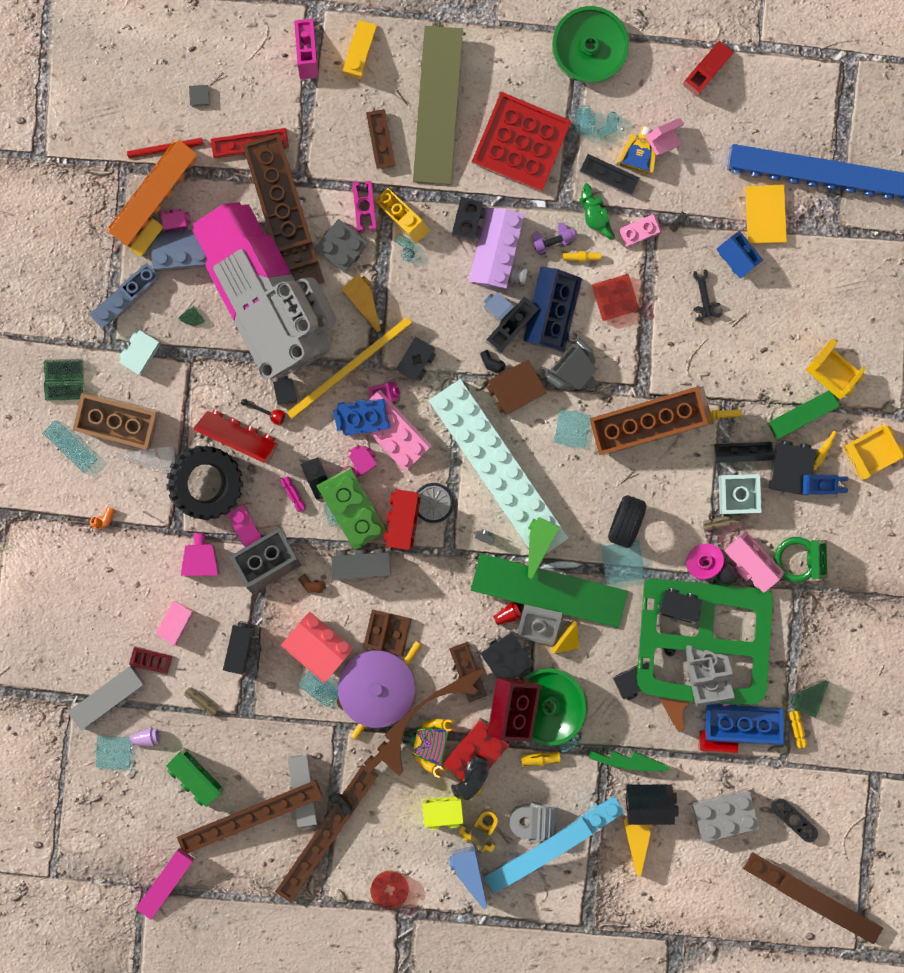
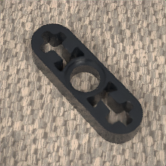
M776 798L772 801L771 809L773 813L804 841L813 842L817 839L818 831L816 827L785 799ZM784 803L783 807L787 811L791 808L792 811L788 812L787 815L781 810L776 811V804ZM792 815L799 816L800 821L797 825L790 824L789 818ZM803 825L808 830L812 828L811 833L813 836L805 837L806 833L800 827Z

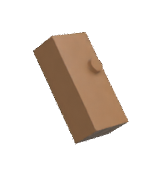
M83 392L80 396L73 431L147 450L151 448L160 411Z

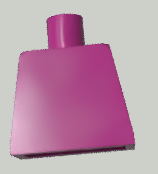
M194 533V545H185L181 576L219 575L215 546L206 545L205 533Z

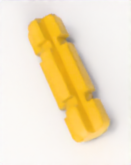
M798 710L791 711L789 716L790 720H792L794 737L797 739L795 740L798 748L807 747L808 744L804 738L805 732L803 723L800 720V712Z

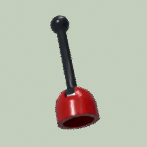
M247 399L241 400L242 406H249L270 415L271 422L278 426L282 424L286 412L276 409L270 412L249 403Z

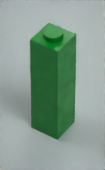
M828 390L767 422L775 439H779L839 407L838 402L840 400Z

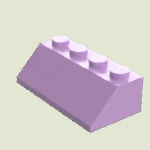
M487 207L469 282L506 291L524 213Z

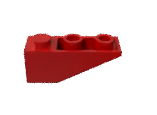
M718 41L686 78L683 86L698 97L734 52L721 41Z

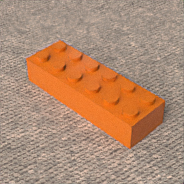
M174 139L105 231L124 245H133L139 237L137 235L140 229L144 230L150 223L148 218L151 214H156L162 207L160 202L163 198L168 199L174 191L172 189L175 183L179 184L185 176L183 173L185 169L191 168L197 160L195 158L197 153L179 139Z

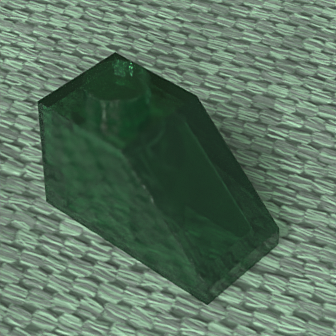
M821 679L799 689L797 694L794 693L791 698V708L816 718L829 681Z

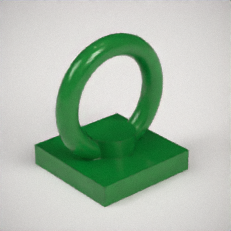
M790 537L782 541L774 554L775 563L785 572L782 578L794 583L804 582L811 577L812 579L828 578L827 540H811L810 542L803 537ZM799 544L809 550L807 553L809 569L803 574H790L782 565V554L790 545Z

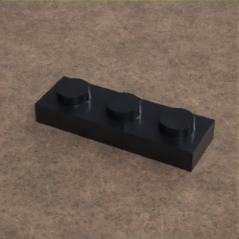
M587 154L580 169V173L632 196L640 177L590 154Z
M772 442L714 444L716 463L774 460Z

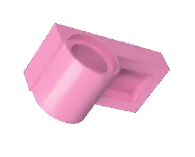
M655 214L619 229L626 247L662 233Z

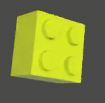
M455 796L423 799L424 827H429V830L440 829L442 825H448V828L460 827L459 824H463L461 799Z

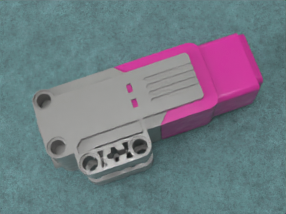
M240 202L223 204L192 224L194 227L192 231L207 258L206 269L256 362L261 377L264 379L276 377V379L283 378L312 364L315 360L329 352L330 343L324 332L335 325L336 317L318 282L312 277L302 278L295 282L276 243L270 235L264 234L249 204L241 205ZM323 317H324L325 320H326V324H325V325H324V323H323V321H322V318H323Z

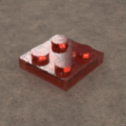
M629 274L591 285L602 322L639 311Z

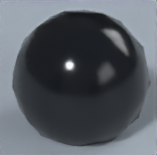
M724 562L722 570L714 579L722 586H731L738 578V570L732 563Z

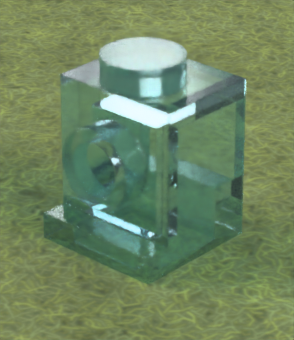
M589 105L579 106V109H575V134H595L596 127H592V125H595V114H591Z

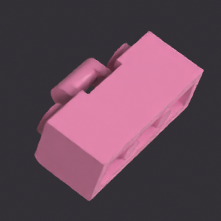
M746 530L724 550L729 559L736 563L735 567L745 581L751 578L755 587L763 593L777 583L785 573Z

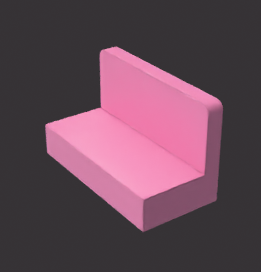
M681 118L656 128L646 136L657 156L681 145L674 132L684 125Z
M173 601L156 635L168 641L167 643L173 646L177 645L194 611Z

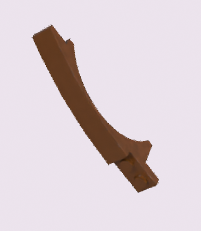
M482 668L465 675L436 691L410 710L384 735L389 742L384 741L377 748L379 753L375 757L371 755L364 762L366 767L363 770L370 774L383 761L400 776L404 771L401 762V743L404 731L412 716L424 704L439 696L451 693L475 694L478 689L473 684L485 670Z
M753 851L742 867L785 895L872 944H875L883 930L882 926L866 918L864 915L826 896L769 859H764Z

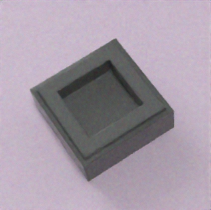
M208 85L189 86L190 106L210 105Z

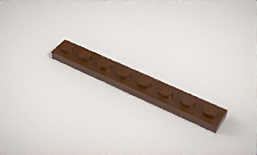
M362 764L342 793L347 798L353 811L344 815L338 802L333 806L275 892L290 903L378 777V774L374 771L370 774L364 771L365 765Z
M316 779L177 837L181 849L186 853H190L322 799L324 796Z

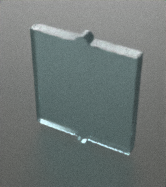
M560 409L554 442L565 444L568 447L585 448L591 415L577 413L576 410L572 412Z
M97 736L95 768L130 769V755H132L130 737Z

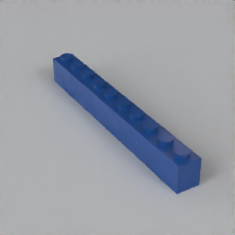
M732 144L730 147L727 170H731L733 174L742 175L744 172L750 173V176L755 178L768 176L773 181L786 179L791 184L804 182L810 187L822 185L826 186L825 189L828 190L840 188L845 189L844 192L855 194L858 191L863 192V195L874 197L876 194L882 195L883 199L893 200L894 198H900L904 202V172Z

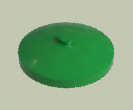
M597 6L580 7L566 14L558 23L552 39V52L558 67L571 79L587 84L600 83L613 77L623 66L629 51L628 34L621 20L609 10Z
M543 668L525 676L524 680L541 684L532 741L552 746L565 743L574 738L583 728L588 714L587 696L579 681L568 672L557 668Z

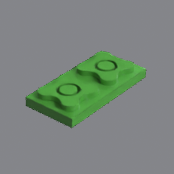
M351 467L317 485L319 492L354 550L385 534V531H387L385 525Z

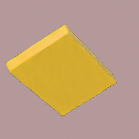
M784 185L746 186L747 240L749 243H786Z

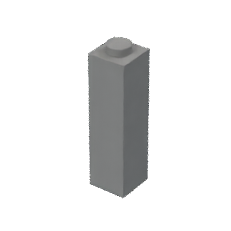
M308 754L289 756L288 764L292 789L311 782ZM315 801L295 809L297 827H302L303 830L312 829L314 825H317Z

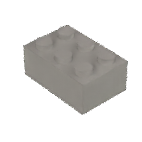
M748 789L691 802L700 840L703 843L759 829L751 794Z

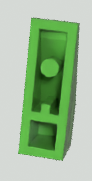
M538 517L537 520L533 518L528 527L531 530L529 533L528 577L531 579L559 530V527L541 517Z

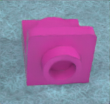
M396 382L368 387L370 398L380 390L391 402L400 401V389Z

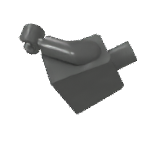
M573 331L577 338L573 340L568 336V341L572 345L550 369L551 374H549L545 367H541L546 371V374L544 376L537 374V376L541 379H547V382L559 389L572 390L577 388L580 390L585 385L591 390L597 385V381L592 377L597 370L594 366V353L584 340L579 339V333Z

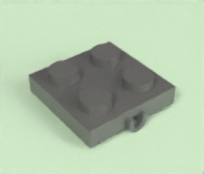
M338 219L330 230H327L323 235L324 237L315 249L345 273L352 263L360 258V253L368 245V242Z

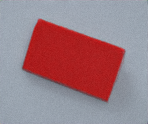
M704 730L699 731L698 750L738 753V743L706 741V732Z

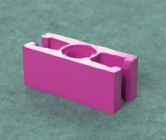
M366 181L365 187H368V197L361 198L358 197L357 192L360 182H353L358 233L365 232V228L361 226L362 216H371L372 225L369 226V229L377 231L372 182ZM363 202L369 203V210L361 211L359 209L360 204Z

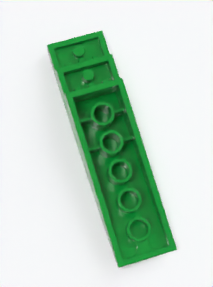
M481 553L470 590L617 628L620 625L628 594L627 590L537 568L531 579L528 577V565Z

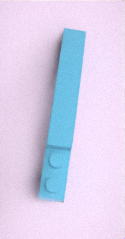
M615 796L610 797L600 805L595 803L564 829L524 854L504 862L500 867L484 876V879L495 894L565 853L625 812Z

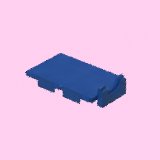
M358 400V402L338 403V409L333 411L337 431L342 430L345 436H349L351 434L371 433L391 428L387 417L385 400Z

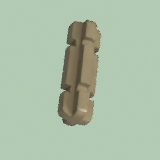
M739 514L731 515V517L716 518L713 521L706 520L703 521V528L705 531L713 530V528L728 527L731 524L738 525L741 523Z
M189 687L185 691L184 696L192 699L195 705L203 711H207L206 713L213 717L217 713L218 708L210 705L207 699L199 693H195L196 691Z

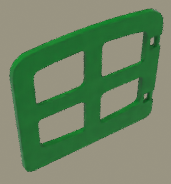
M655 578L646 580L643 586L637 685L639 689L651 696L695 702L692 686L656 680L653 676L656 648L686 650V646L690 645L692 648L702 651L708 650L714 654L750 656L753 659L751 686L749 688L733 689L735 697L733 701L715 704L747 705L757 704L762 701L767 692L773 605L772 592L767 590L763 593L758 588L722 586L708 583ZM668 588L679 590V594L686 596L687 593L697 595L698 599L703 600L699 614L698 634L696 636L662 634L656 631L658 605L663 591H668ZM648 599H654L653 610L647 609ZM719 604L753 611L756 616L754 641L747 642L715 638L713 635L715 606ZM643 658H650L649 670L642 669Z

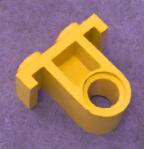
M490 809L483 810L469 832L465 830L466 825H461L458 833L461 834L460 838L468 843L470 841L478 844L476 847L485 853L487 850L492 853L495 843L491 842L489 845L486 842L497 826V815ZM486 815L493 817V822L489 825L484 824L482 821Z

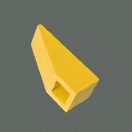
M389 188L374 200L416 244L430 231L425 223Z

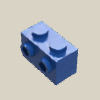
M740 230L716 249L739 279L763 261Z

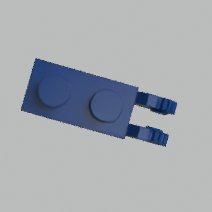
M804 475L803 494L848 493V488H838L839 481H848V476Z

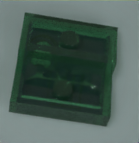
M83 359L44 360L45 401L80 400L81 393L84 392Z

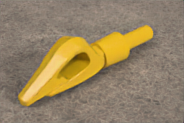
M833 431L829 439L825 440L822 448L816 451L813 470L816 471L824 461L829 449L833 445L832 441L837 432Z

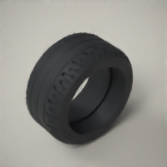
M630 495L622 498L608 534V539L611 543L624 548H629L633 545L646 512L647 505L645 501Z

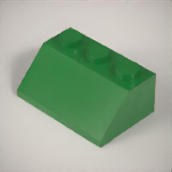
M185 748L166 765L168 768L167 772L174 779L177 777L182 782L180 785L186 792L191 791L195 795L194 800L200 806L204 805L207 807L224 790L214 777Z

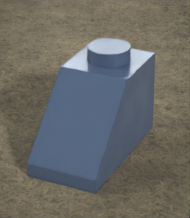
M498 292L495 295L491 293L484 300L486 303L484 309L499 323L514 309V306Z

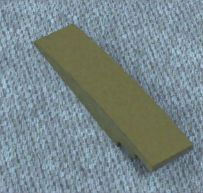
M425 26L413 182L451 185L463 28Z

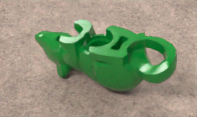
M585 183L581 191L579 203L584 205L586 224L590 229L603 233L609 240H614L615 235L611 229L607 211L605 208H601V205H603L601 196L599 195L595 199L591 186Z

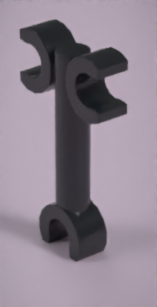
M706 269L703 270L704 276L702 278L697 276L696 271L693 272V278L699 285L703 307L697 306L693 309V311L699 310L702 313L701 317L695 318V321H701L705 317L713 316L718 318L722 316V313L717 314L714 312V307L720 306V303H714L710 306L705 281L708 277Z

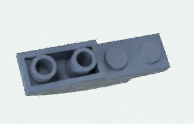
M146 263L121 284L117 291L94 309L89 316L103 330L115 318L117 319L129 309L160 276Z

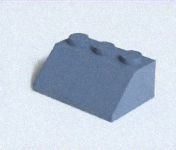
M192 230L161 232L151 244L153 270L156 272L206 267L207 258Z

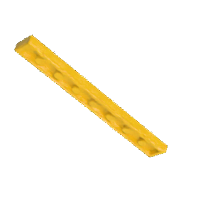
M408 317L403 319L289 410L287 414L291 419L297 417L411 326L412 322Z

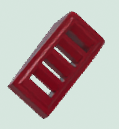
M135 646L129 665L168 674L173 656ZM139 652L142 653L140 663L137 662ZM147 654L150 655L148 665L144 664ZM154 656H158L154 667L152 666ZM165 658L163 669L159 668L161 659Z

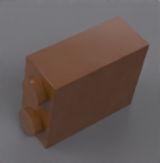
M529 359L488 380L489 385L486 386L491 397L495 395L498 401L495 404L500 414L504 412L505 415L547 393Z

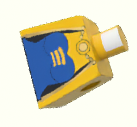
M641 127L639 136L631 134L618 159L617 165L652 175L656 153L646 138L652 132V129Z

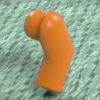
M107 506L104 515L90 519V526L94 529L109 526L116 509Z

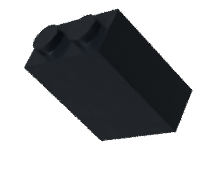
M781 440V443H776L768 489L806 496L807 494H803L804 475H812L816 450L811 449L812 445L800 444V447L793 446V442Z
M238 621V624L236 623L232 626L223 671L241 675L245 673L255 627H251V623Z
M672 784L626 785L625 801L628 825L675 824V817L679 815L678 805H675L677 804V792H673Z

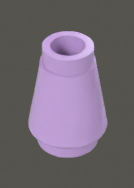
M151 727L131 734V744L133 746H156V744L160 743V732L158 728L154 729Z

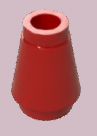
M511 602L497 614L493 615L499 626L520 620L522 610L517 602L514 604Z

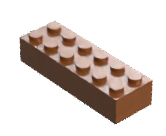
M697 386L589 418L599 456L714 424L704 386Z

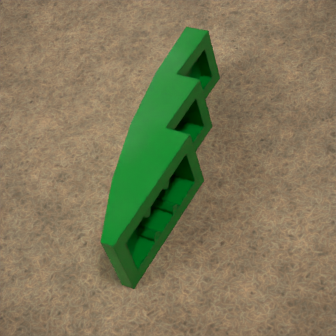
M591 750L588 756L592 760L629 770L668 771L669 769L668 765L633 750L630 757L611 750L609 757L594 750Z

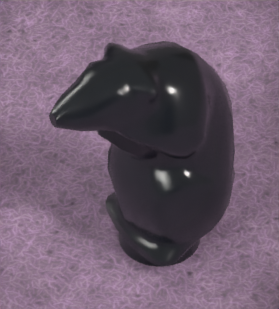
M478 754L469 757L471 761L464 770V781L451 785V790L455 797L470 800L478 793L488 777V759Z

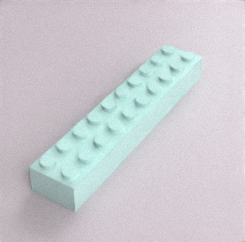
M461 379L428 400L528 549L529 533L531 531L528 527L533 518L537 520L538 517H541L559 527L546 553L569 539Z

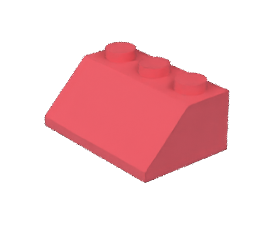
M311 612L302 619L281 644L286 651L323 683L326 682L353 650L350 645Z

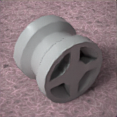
M512 265L509 284L514 285L517 283L525 287L528 268L523 267L521 269Z

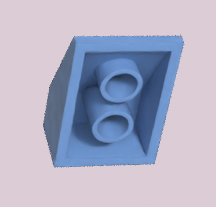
M475 846L452 850V856H449L451 871L455 870L457 877L481 907L486 909L487 901Z

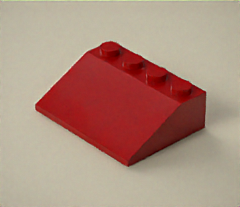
M214 409L212 412L207 411L195 425L193 430L268 465L278 446L274 442L276 438L267 434L264 437L257 434L259 430L250 426L247 429L240 426V421L233 418L226 420L222 418L223 413Z

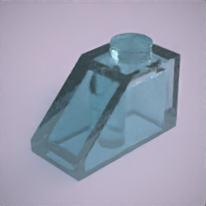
M308 671L298 683L299 687L328 708L338 697V690L327 681L323 683L311 671Z

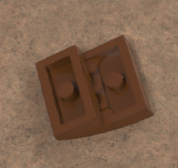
M372 609L363 647L403 656L412 618Z

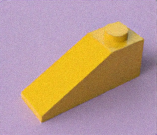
M358 20L345 60L344 76L358 80L363 79L377 28L376 24Z
M623 817L622 820L635 873L638 877L642 874L651 834L649 828L653 827L652 825H628L627 817Z

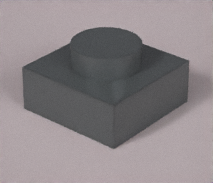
M484 529L481 532L477 531L474 537L490 545L493 544L495 539L491 537V532Z

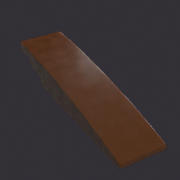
M280 134L242 144L269 235L276 243L295 282L302 278L312 277L318 284L323 283L324 278Z

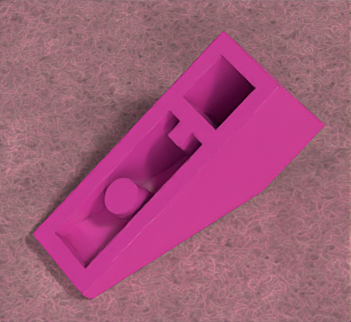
M313 18L294 20L300 79L319 78Z
M245 504L231 510L227 514L244 547L262 538Z

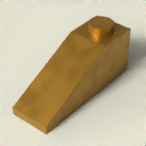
M357 274L341 290L379 334L381 333L372 291L369 287L371 283L365 276L361 277Z

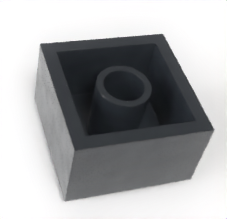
M512 631L480 652L496 678L512 679L533 665L532 660Z

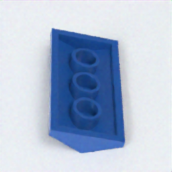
M706 705V741L783 746V708Z

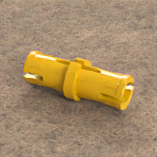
M540 751L538 754L521 755L522 767L537 765L543 767V765L560 764L559 751L542 753Z

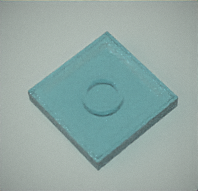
M635 541L629 548L616 544L601 546L606 584L644 579L640 541Z

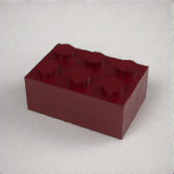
M497 678L487 735L504 741L531 742L541 684L524 679Z

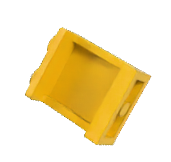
M831 338L805 370L841 400L845 395L850 396L856 389L855 383L858 385L865 377L863 373L867 368L863 366L860 370H857L833 349L838 342Z
M883 424L843 446L860 480H865L872 474L904 458V449L900 443H896L894 439L895 433L891 426Z

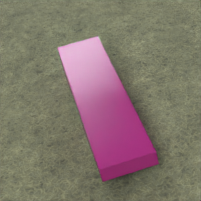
M179 848L135 909L151 920L195 859Z

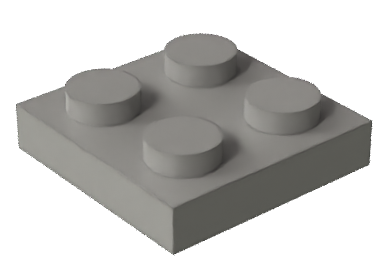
M524 605L516 638L554 646L562 613Z

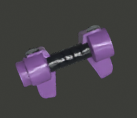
M563 222L558 223L559 235L544 240L538 231L534 232L532 238L537 254L544 255L547 252V247L561 243L563 246L571 245L572 241L577 239L574 229H567L566 224Z

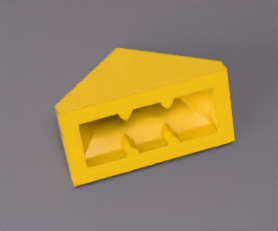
M572 620L550 651L553 654L580 649L577 623Z

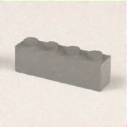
M129 666L69 710L68 713L80 730L85 728L90 730L97 724L96 720L102 717L105 719L113 713L111 710L116 705L121 707L128 702V696L131 694L136 696L143 691L142 686L146 683L133 666Z

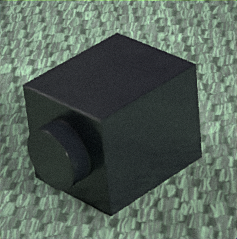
M285 376L273 382L277 405L298 402L292 378L288 379V376Z

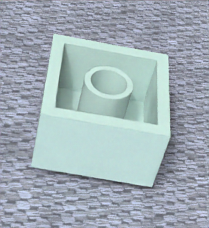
M760 474L719 476L720 514L761 513Z

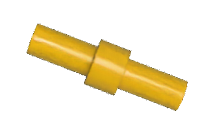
M586 251L563 253V261L584 263L590 260H601V253H586Z

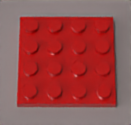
M500 92L471 163L542 192L571 120Z

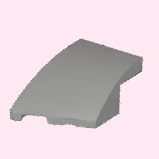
M690 645L686 646L688 670L696 707L733 701L735 697L730 682L733 672L728 656L714 654L708 650H698Z

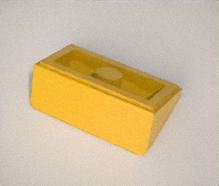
M149 218L150 223L137 234L139 237L134 244L128 246L131 251L140 257L163 229V226L153 218Z

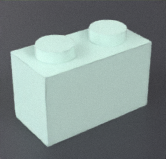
M139 330L138 333L134 332L129 340L131 344L128 349L125 348L120 354L119 358L121 360L119 363L142 376L161 343Z

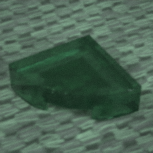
M194 306L178 317L185 324L192 326L206 322Z

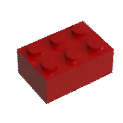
M395 489V493H391L390 504H393L392 512H388L387 523H390L389 531H385L384 542L387 543L386 547L413 550L421 493Z
M481 718L443 761V765L462 781H464V770L471 761L469 757H473L474 754L488 759L487 764L488 769H490L510 745L507 741L487 735L489 725Z

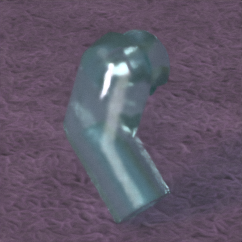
M616 112L608 113L606 126L597 130L601 139L617 131L620 119Z
M399 234L395 242L403 247V260L410 262L415 257L414 244Z

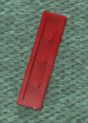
M281 128L212 138L213 158L245 154L242 144L278 133L280 134L283 147L289 148L287 129Z

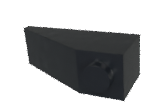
M524 296L486 339V343L501 354L539 309Z

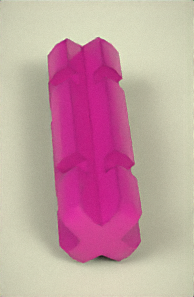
M286 476L281 479L280 482L286 488L285 491L292 503L295 504L296 510L298 512L304 510L306 505L301 500L295 485H292L291 478Z

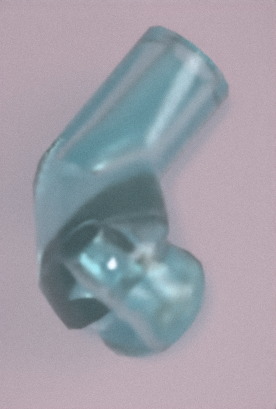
M581 732L568 742L559 745L562 754L579 746L582 739Z

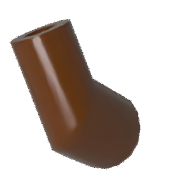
M306 574L298 578V581L308 593L320 594L326 589L324 581L311 582Z

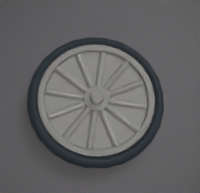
M428 483L418 489L417 492L422 494L418 516L422 520L429 523H438L449 517L454 507V500L447 487L439 483Z

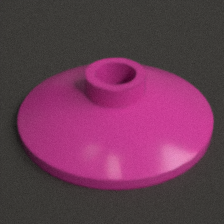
M701 544L694 547L686 559L687 570L693 577L700 580H708L720 573L724 565L723 553L713 544ZM706 562L710 563L708 566L704 567V564Z

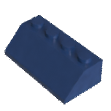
M540 267L532 301L539 310L527 322L523 338L524 342L565 352L582 281L581 277L556 268Z

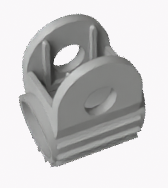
M539 802L518 805L510 813V828L520 838H527L532 842L546 841L556 834L557 807ZM523 817L530 819L527 825H522L519 821Z

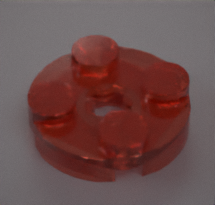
M383 871L372 881L371 897L375 904L384 909H397L407 899L409 893L408 882L398 871ZM387 885L395 887L392 895L388 892L385 893L384 890L387 889Z

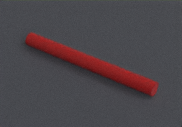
M202 137L181 141L189 148L204 145ZM171 143L127 151V156L129 159L162 153L168 149Z

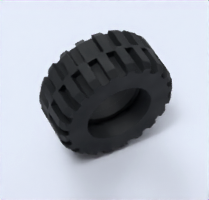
M195 446V448L184 450L185 452L179 454L176 457L177 460L171 463V471L167 473L166 477L168 479L166 487L170 492L169 498L175 503L174 506L181 510L182 513L202 520L217 519L222 514H228L230 512L229 509L237 505V498H240L242 495L240 488L243 487V481H241V476L243 475L242 471L237 467L238 463L236 460H233L232 456L227 452L211 446ZM200 465L215 467L221 476L219 492L215 497L207 501L197 500L190 494L188 489L189 476Z

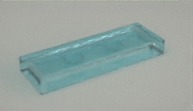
M56 419L42 433L83 473L97 460Z

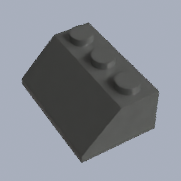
M280 527L230 556L246 588L252 594L302 566Z
M374 549V553L368 554L366 550H357L354 555H347V551L336 552V556H332V580L391 575L390 552H386V549Z

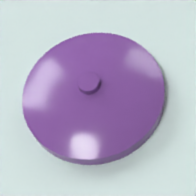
M375 650L357 655L348 662L339 678L338 696L343 710L352 720L366 727L382 728L396 723L405 716L414 700L415 684L410 669L400 658L389 652Z

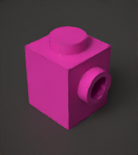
M358 445L350 450L351 455L348 457L361 476L377 466L373 459L376 455L370 447L366 449L365 446L360 447Z

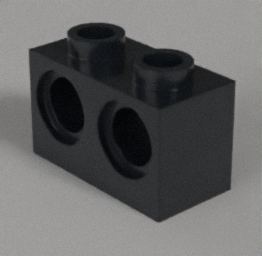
M460 197L452 237L473 242L475 237L479 238L481 226H478L480 218H484L486 209L482 207L483 202ZM474 206L477 212L474 215H469L466 212V208ZM469 224L473 230L466 234L461 228L463 225Z

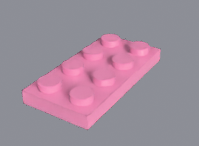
M379 390L369 400H385L387 417L391 428L369 434L406 472L432 445Z

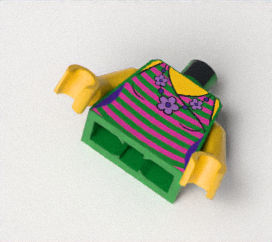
M434 718L423 722L421 727L417 728L416 735L405 733L402 744L414 746L412 755H414L415 761L423 769L433 773L435 777L443 779L444 777L440 775V771H447L446 767H441L448 731L456 730L452 729L450 724L451 722H456V720Z

